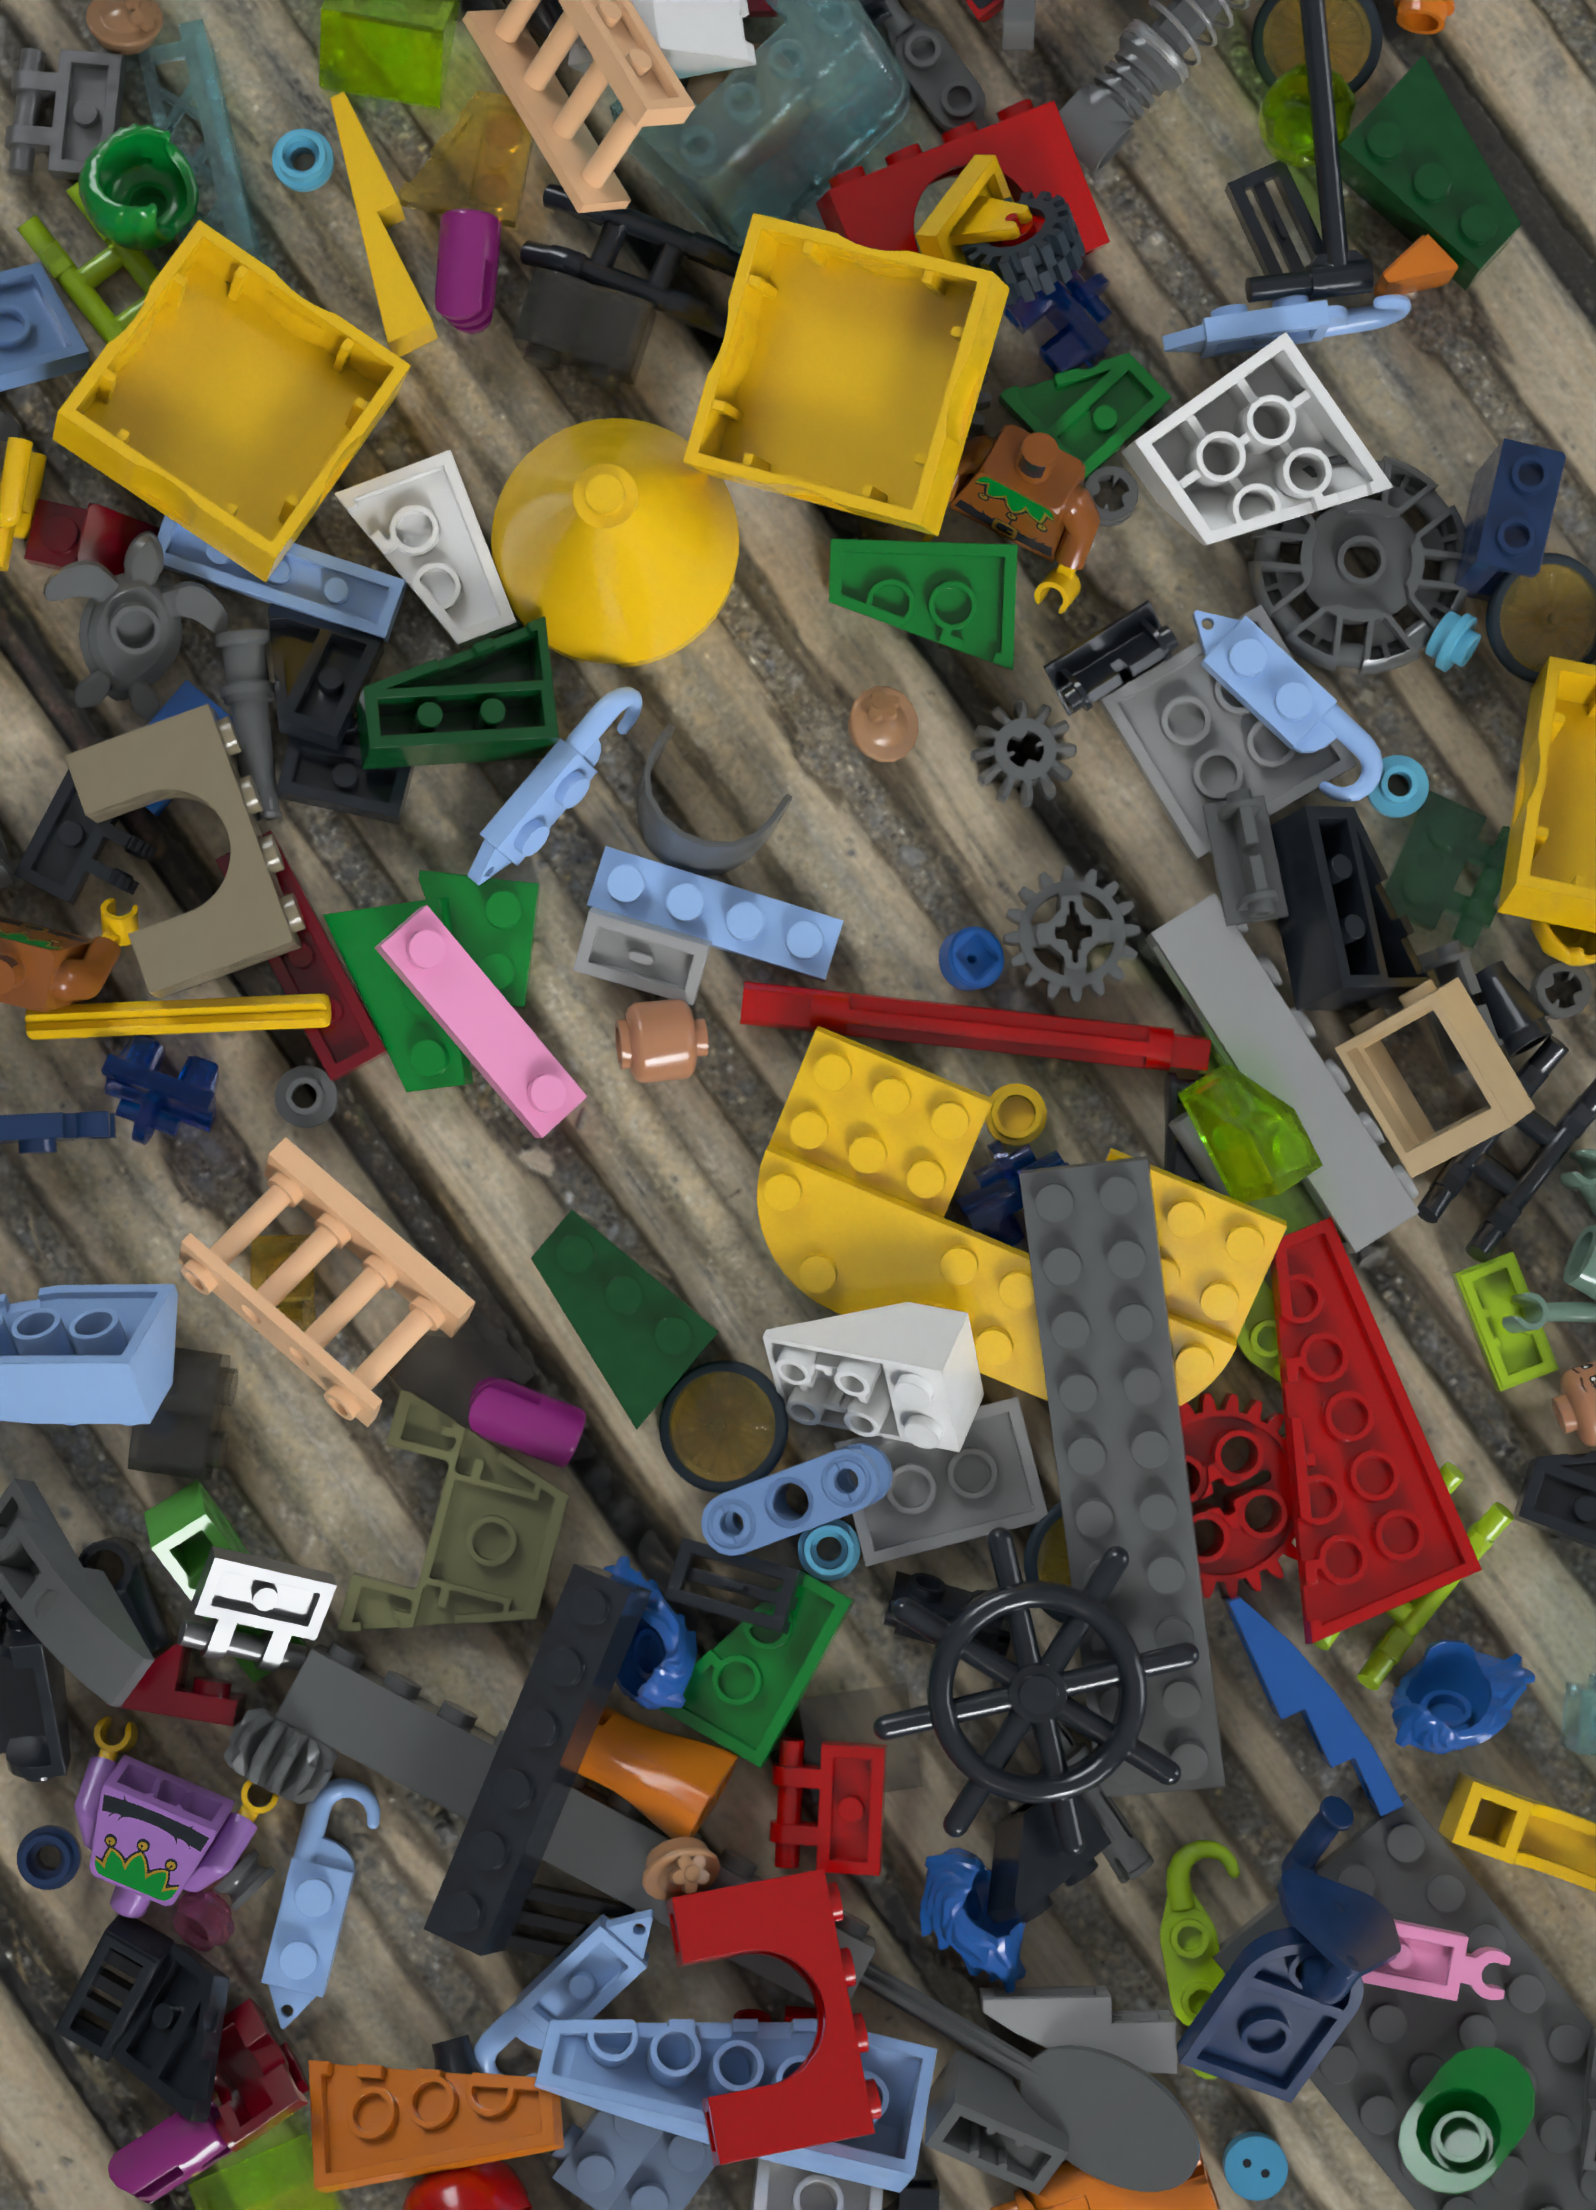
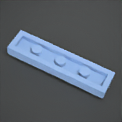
M164 515L157 536L163 549L164 569L269 604L280 605L382 638L383 642L386 643L389 641L407 588V583L404 579L293 543L265 583L166 515Z
M605 846L587 903V907L590 909L592 907L708 940L712 942L711 947L825 982L844 921Z

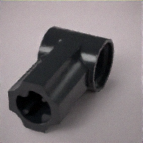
M115 1536L94 1542L86 1547L78 1557L83 1568L97 1569V1558L104 1550L117 1553L123 1560V1577L117 1584L111 1585L149 1651L153 1653L174 1643L143 1571V1556L136 1544L127 1538Z

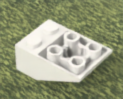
M904 1302L767 1329L763 1335L776 1390L784 1400L788 1418L804 1425L819 1424L853 1431L864 1437L879 1436L909 1442L925 1449L939 1448L960 1452L984 1396L969 1315L966 1312Z

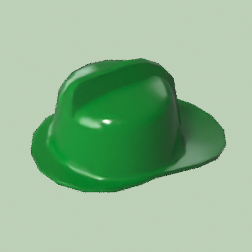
M1476 2046L1458 2052L1440 2068L1418 2099L1409 2108L1400 2125L1398 2146L1403 2163L1417 2182L1435 2192L1459 2194L1478 2188L1492 2177L1524 2136L1534 2116L1535 2091L1530 2075L1514 2056L1498 2048Z

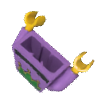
M106 1716L99 1720L94 1728V1739L100 1747L98 1757L93 1756L90 1758L74 1809L84 1845L92 1851L90 1871L94 1877L116 1885L110 1900L112 1909L122 1916L139 1918L146 1914L150 1901L163 1906H172L182 1890L199 1892L228 1874L235 1867L255 1834L257 1826L254 1824L257 1816L272 1810L277 1804L279 1795L273 1793L271 1801L264 1806L253 1805L248 1798V1789L254 1783L248 1779L241 1790L243 1805L238 1813L231 1812L235 1801L125 1754L119 1763H116L119 1753L127 1752L135 1745L138 1739V1729L134 1722L129 1721L125 1728L123 1740L119 1744L111 1745L107 1738V1731L111 1726L112 1717Z

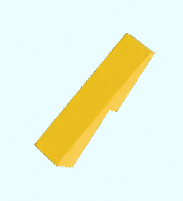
M343 91L330 98L387 343L391 352L398 357H402L438 339V335L433 321L386 230L406 219L400 201Z

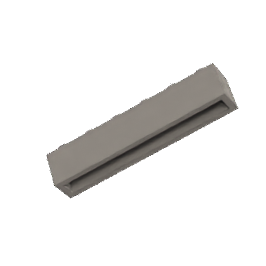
M1213 893L1150 933L1145 940L1206 1036L1211 1039L1215 1050L1324 1219L1332 1218L1346 1253H1357L1420 1212L1412 1200L1419 1195L1418 1190L1401 1165L1397 1164L1391 1168L1378 1148V1146L1385 1142L1382 1133L1367 1112L1363 1111L1357 1115L1344 1095V1093L1351 1089L1345 1075L1333 1059L1329 1058L1323 1062L1310 1042L1317 1037L1311 1022L1302 1010H1296V1006L1289 1009L1276 989L1283 982L1275 966L1264 953L1255 956L1242 936L1249 932L1247 924L1226 927L1222 903L1217 895Z

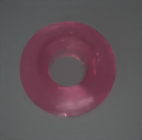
M188 1891L178 1901V1911L173 1916V1925L178 1935L191 1947L200 1951H210L214 1946L224 1945L233 1936L235 1927L231 1909L219 1895L213 1892Z

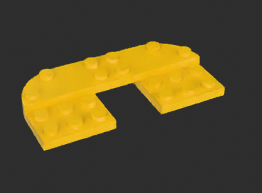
M818 1026L760 1165L757 1182L758 1216L762 1233L774 1260L790 1281L805 1295L818 1304L841 1315L904 1302L968 1313L980 1373L1048 1401L1029 1253L944 1218L992 1105L993 1098ZM1110 1148L1105 1161L1134 1157ZM1150 1164L1179 1405L1181 1406L1205 1390L1220 1375L1230 1361L1237 1347V1338L1285 1233L1287 1221Z

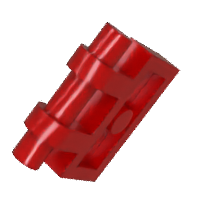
M780 1738L779 1762L772 1764V1784L778 1785L776 1819L770 1820L769 1841L775 1843L774 1866L785 1869L798 1868L800 1845L817 1846L816 1870L825 1869V1873L879 1876L882 1872L887 1744L824 1741L821 1744V1766L804 1763V1739ZM803 1788L819 1789L818 1823L801 1820Z

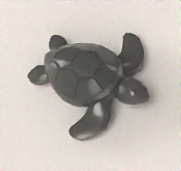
M150 530L138 534L130 543L125 554L124 573L114 576L102 564L96 561L82 560L58 569L48 577L44 585L43 594L49 601H59L72 597L89 598L80 620L79 640L85 664L91 674L82 680L74 691V700L80 708L100 705L106 696L116 701L130 698L132 710L142 718L151 721L160 711V702L152 685L166 673L178 655L182 642L180 617L194 619L215 634L227 632L228 612L221 600L210 589L192 581L179 582L165 587L157 581L159 574L163 570L164 554L158 538Z

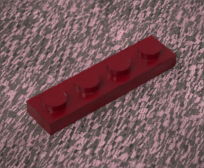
M270 830L264 833L262 837L272 834L282 856L285 869L276 872L283 896L290 893L295 895L306 924V929L297 931L302 948L269 959L268 962L286 995L320 993L329 996L332 1012L330 1025L324 1028L303 1029L331 1081H336L388 1054L282 847L275 834ZM230 852L215 859L224 877L227 874L230 863Z

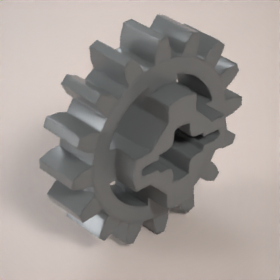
M1065 866L1062 870L1060 882L1054 883L1052 878L1046 872H1043L1038 876L1040 892L1036 894L1031 889L1023 886L1017 894L1021 902L1026 906L1025 910L1009 909L1005 918L1018 925V930L1005 934L1003 936V944L1018 946L1020 952L1008 964L1011 969L1027 966L1030 973L1024 982L1026 988H1031L1040 980L1046 983L1047 1000L1052 1001L1061 988L1068 990L1071 1004L1079 1003L1082 996V988L1089 987L1091 993L1096 998H1099L1105 994L1102 978L1106 976L1110 980L1120 983L1125 977L1117 962L1119 960L1134 961L1138 952L1125 945V939L1137 936L1140 933V926L1125 924L1123 918L1135 906L1132 901L1116 904L1112 898L1119 887L1116 881L1108 884L1103 890L1095 886L1097 870L1090 869L1083 881L1075 880L1072 867ZM1082 896L1098 904L1106 913L1108 919H1097L1083 907ZM1057 897L1056 914L1049 922L1031 925L1032 918L1037 909L1046 901ZM1069 909L1075 929L1086 931L1087 937L1082 939L1077 945L1073 960L1072 950H1069L1067 940L1056 939L1055 935L1065 926ZM1112 945L1104 963L1094 971L1086 974V956L1094 947ZM1034 951H1047L1060 963V974L1044 966Z

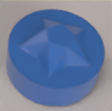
M972 926L955 931L946 937L939 950V966L944 978L953 987L962 991H974L990 986L999 978L1004 966V953L999 940L994 934L982 927Z

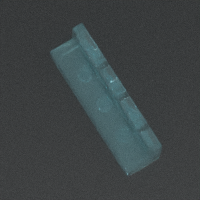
M203 19L178 24L181 41L150 47L138 53L154 126L169 131L171 136L184 113L201 123L204 141L195 155L192 157L183 150L181 151L189 162L194 176L199 172L214 181L218 199L207 216L197 210L193 219L195 221L201 220L263 263L212 39ZM186 59L191 81L180 98L159 85L155 66ZM194 98L196 101L197 108L190 105ZM163 100L174 106L168 117L166 116ZM207 157L209 158L211 168L204 164ZM221 215L224 226L217 223ZM191 222L185 229L179 232L181 243L192 230Z

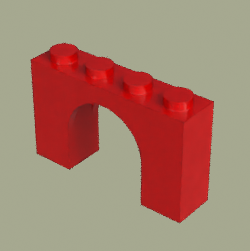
M1031 99L1017 102L996 113L999 120L998 123L978 130L975 121L957 126L941 135L943 145L922 152L919 143L904 147L884 158L887 167L866 175L863 166L844 171L828 180L831 189L816 202L827 231L838 233L856 244L872 249L919 253L914 235V217L918 202L925 189L937 181L958 178L974 155H996L1014 202L1020 201L1021 193L1031 191L1035 199L1041 191L1051 192L1052 198L1057 194L1064 198L1065 203H1068L1085 247V256L1081 258L1095 253L1110 243L1054 100L1035 108Z
M825 1869L670 1898L666 1902L677 1968L748 1954L772 1957L791 1967L803 1979L812 1995L816 2008L817 2027L814 2042L806 2059L795 2072L775 2084L701 2099L713 2166L875 2134L873 2120L882 2117L880 2096L874 2078L865 2080L860 2053L869 2051L867 2029L862 2013L852 2014L847 1987L856 1986L855 1967L849 1947H839L835 1922L843 1921L842 1900L837 1883H827Z

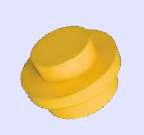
M1012 1083L998 1088L990 1096V1098H993V1102L986 1116L985 1124L989 1133L996 1140L1009 1146H1021L1030 1143L1041 1134L1047 1120V1109L1043 1098L1036 1090L1024 1084Z

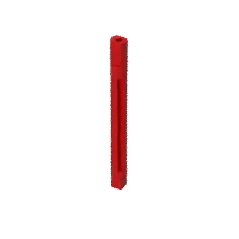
M750 981L744 982L740 1024L807 1032H815L816 1028L820 1026L843 1036L1169 1071L1170 1067L1208 1071L1211 1039L1209 1037L1174 1033V1028Z

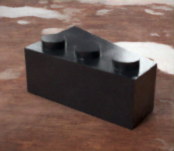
M1304 806L1271 825L1289 914L1288 917L1278 918V924L1297 1011L1376 1009L1380 1006L1383 1009H1395L1402 1005L1398 999L1400 995L1416 988L1430 978L1437 988L1441 987L1433 968L1424 972L1407 937L1415 933L1407 915L1398 918L1381 882L1389 879L1355 807Z

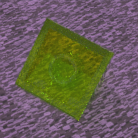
M324 0L321 6L320 88L441 110L460 0Z

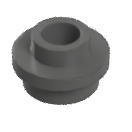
M309 1065L292 1068L280 1078L276 1086V1108L284 1120L296 1127L314 1128L328 1121L336 1110L338 1104L336 1084L320 1068ZM303 1085H311L316 1090V1101L309 1108H300L295 1102V1093Z

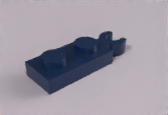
M109 1111L0 1115V1144L18 1143L19 1154L57 1153V1141L116 1138V1113H110Z

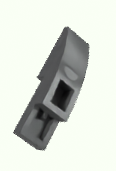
M14 1478L0 1498V1590L19 1617L61 1664L107 1704L121 1707L155 1659L104 1571L83 1568L35 1482Z

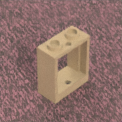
M1459 977L1439 988L1435 986L1431 978L1424 981L1416 988L1400 995L1398 999L1403 1008L1387 1016L1382 1006L1374 1009L1349 1024L1354 1036L1335 1047L1337 1054L1411 1179L1512 1127L1535 1109L1534 1104ZM1433 1010L1489 1103L1437 1132L1432 1128L1381 1041L1382 1038Z

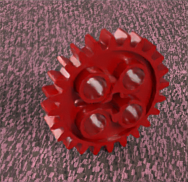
M1200 1393L1198 1411H1193L1187 1402L1180 1406L1186 1461L1192 1475L1189 1484L1191 1502L1210 1496L1213 1493V1486L1211 1484L1213 1481L1229 1487L1242 1483V1481L1251 1478L1262 1470L1269 1472V1478L1265 1482L1234 1490L1224 1495L1223 1504L1225 1507L1222 1509L1209 1503H1203L1192 1509L1194 1523L1198 1520L1208 1519L1215 1531L1214 1542L1210 1548L1198 1553L1203 1597L1210 1598L1216 1582H1220L1225 1596L1234 1598L1238 1592V1580L1243 1579L1253 1591H1261L1259 1572L1265 1570L1272 1576L1281 1579L1284 1577V1574L1277 1559L1283 1554L1297 1560V1550L1292 1543L1295 1538L1286 1433L1282 1435L1278 1433L1283 1424L1284 1415L1274 1412L1261 1421V1401L1251 1399L1240 1413L1237 1394L1226 1393L1220 1409H1217L1210 1393ZM1240 1436L1248 1445V1460L1238 1470L1229 1471L1222 1463V1447L1232 1437ZM1265 1495L1272 1505L1271 1518L1263 1527L1252 1529L1246 1522V1506L1256 1496Z

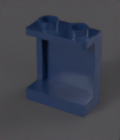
M1504 438L1475 473L1464 520L1466 529L1465 541L1455 579V585L1468 590L1467 597L1488 602L1495 584L1504 572L1529 578L1535 577L1540 572L1566 459L1563 452ZM1518 578L1508 589L1502 605L1509 606L1513 602Z

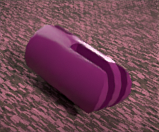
M453 209L446 211L441 216L435 287L436 311L457 330L471 335L483 332L492 321L496 299L502 231L501 221L495 215L476 209Z
M486 1377L478 1381L471 1390L468 1419L471 1429L477 1432V1434L560 1468L565 1467L569 1463L577 1448L586 1422V1413L583 1409L502 1378Z
M212 2101L210 2115L205 2123L189 2121L177 2111L161 2121L159 2125L113 2154L108 2164L110 2179L118 2188L147 2204H151L189 2178L195 2177L229 2155L232 2150L220 2136L215 2124V2120L221 2116L217 2105Z

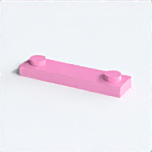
M427 905L418 908L374 947L535 1138H543L587 1098V1095Z

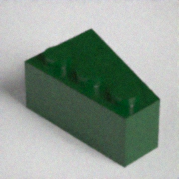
M1424 55L1339 146L1342 181L1411 243H1414L1422 235L1426 236L1429 234L1457 263L1458 269L1452 279L1465 291L1504 250L1521 226L1519 219Z
M545 616L528 622L524 628L492 640L490 637L472 645V648L439 661L436 658L363 687L356 707L362 769L544 758L559 738Z
M572 1209L531 1257L537 1270L637 1430L718 1334L719 1330Z

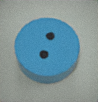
M1249 2131L1237 2135L1228 2143L1222 2157V2169L1229 2186L1236 2194L1245 2199L1253 2201L1268 2199L1278 2193L1286 2181L1288 2174L1286 2156L1276 2140L1265 2133Z

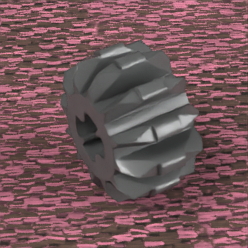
M1017 700L1013 711L1014 720L1011 721L1003 709L996 707L991 711L990 716L997 730L983 725H979L976 728L975 738L989 747L972 750L970 762L977 765L991 764V767L984 770L978 776L977 782L981 787H985L999 779L1002 784L998 789L996 801L1005 803L1009 798L1012 788L1019 789L1021 807L1028 808L1033 801L1032 787L1035 786L1041 796L1049 801L1057 793L1055 785L1049 777L1061 782H1068L1073 771L1058 760H1067L1075 757L1077 746L1072 743H1056L1058 739L1068 732L1070 725L1066 720H1063L1048 728L1045 723L1051 712L1050 706L1042 704L1038 709L1035 719L1028 718L1026 701ZM1023 740L1028 741L1035 746L1032 756L1039 755L1040 761L1037 762L1029 759L1024 767L1017 766L1012 762L1015 752H1007L1008 745L1013 748H1019Z
M264 1708L248 1710L240 1724H236L228 1739L230 1743L223 1755L228 1766L233 1768L236 1773L249 1779L250 1782L286 1800L290 1799L298 1804L314 1801L319 1791L325 1788L333 1773L331 1769L338 1756L335 1749L275 1718L277 1715L275 1712L271 1713Z

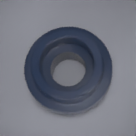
M44 1825L34 1829L24 1837L17 1851V1866L21 1876L27 1883L42 1890L58 1889L69 1883L77 1874L82 1860L81 1847L76 1837L67 1829L57 1825ZM50 1845L58 1849L61 1855L58 1867L51 1868L43 1864L40 1858L43 1846Z

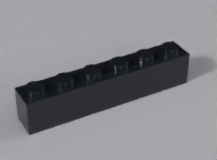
M573 1565L428 1916L424 1930L479 1956L505 1950L650 1598L651 1590L596 1566Z

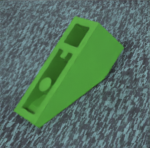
M198 1479L144 1512L151 1549L191 1601L212 1546L249 1554L231 1523ZM203 1616L206 1621L211 1619V1617ZM237 1623L234 1631L260 1636L266 1630ZM291 1636L289 1643L306 1646L301 1637ZM234 1657L253 1683L271 1673V1671L255 1668L254 1661Z

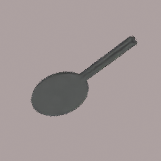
M869 1963L859 1985L1021 2080L1020 2090L1024 2101L1045 2121L1069 2134V2154L1065 2159L1077 2168L1106 2183L1141 2192H1160L1178 2187L1190 2178L1194 2172L1200 2156V2143L1195 2126L1177 2098L1143 2069L1114 2054L1091 2047L1075 2045L1052 2047L1032 2058L875 1964Z

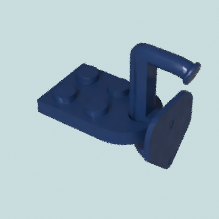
M1328 1796L1321 1801L1319 1811L1309 1822L1282 1862V1874L1277 1882V1889L1282 1912L1288 1920L1289 1927L1260 1936L1239 1954L1178 2041L1177 2054L1180 2064L1291 2103L1358 2011L1364 1992L1362 1976L1394 1960L1401 1951L1394 1919L1378 1900L1367 1893L1317 1875L1315 1865L1339 1831H1346L1353 1825V1811L1343 1799L1336 1796Z

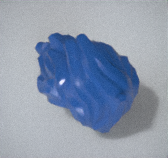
M628 1556L619 1557L615 1565L605 1566L603 1570L647 1588L652 1593L615 1682L623 1695L628 1696L631 1701L637 1702L642 1708L653 1710L661 1707L682 1708L686 1701L683 1694L692 1675L697 1656L696 1632L687 1631L685 1616L676 1614L671 1609L659 1590L657 1582L652 1579L646 1582L642 1577V1571L635 1572L630 1567Z
M1441 1639L1430 1643L1424 1652V1656L1402 1676L1400 1684L1393 1688L1390 1704L1393 1709V1722L1397 1728L1395 1743L1403 1748L1409 1744L1426 1752L1447 1754L1448 1752L1464 1749L1467 1746L1480 1745V1743L1487 1741L1499 1732L1512 1718L1511 1710L1527 1689L1526 1684L1535 1682V1675L1530 1670L1522 1667V1657L1517 1653L1502 1660L1475 1651L1474 1647L1469 1646L1465 1641Z
M959 1847L948 1849L940 1855L926 1857L925 1866L928 1870L919 1910L922 1936L930 1935L934 1930L938 1939V1948L943 1950L951 1945L961 1954L971 1975L977 1977L984 1970L988 1974L990 1982L1000 1979L1006 1993L1014 1992L1016 1982L1026 1975V1970L1020 1960L1026 1923L1022 1924L1019 1918L994 1924L987 1914L992 1870L986 1868L983 1861L977 1855Z

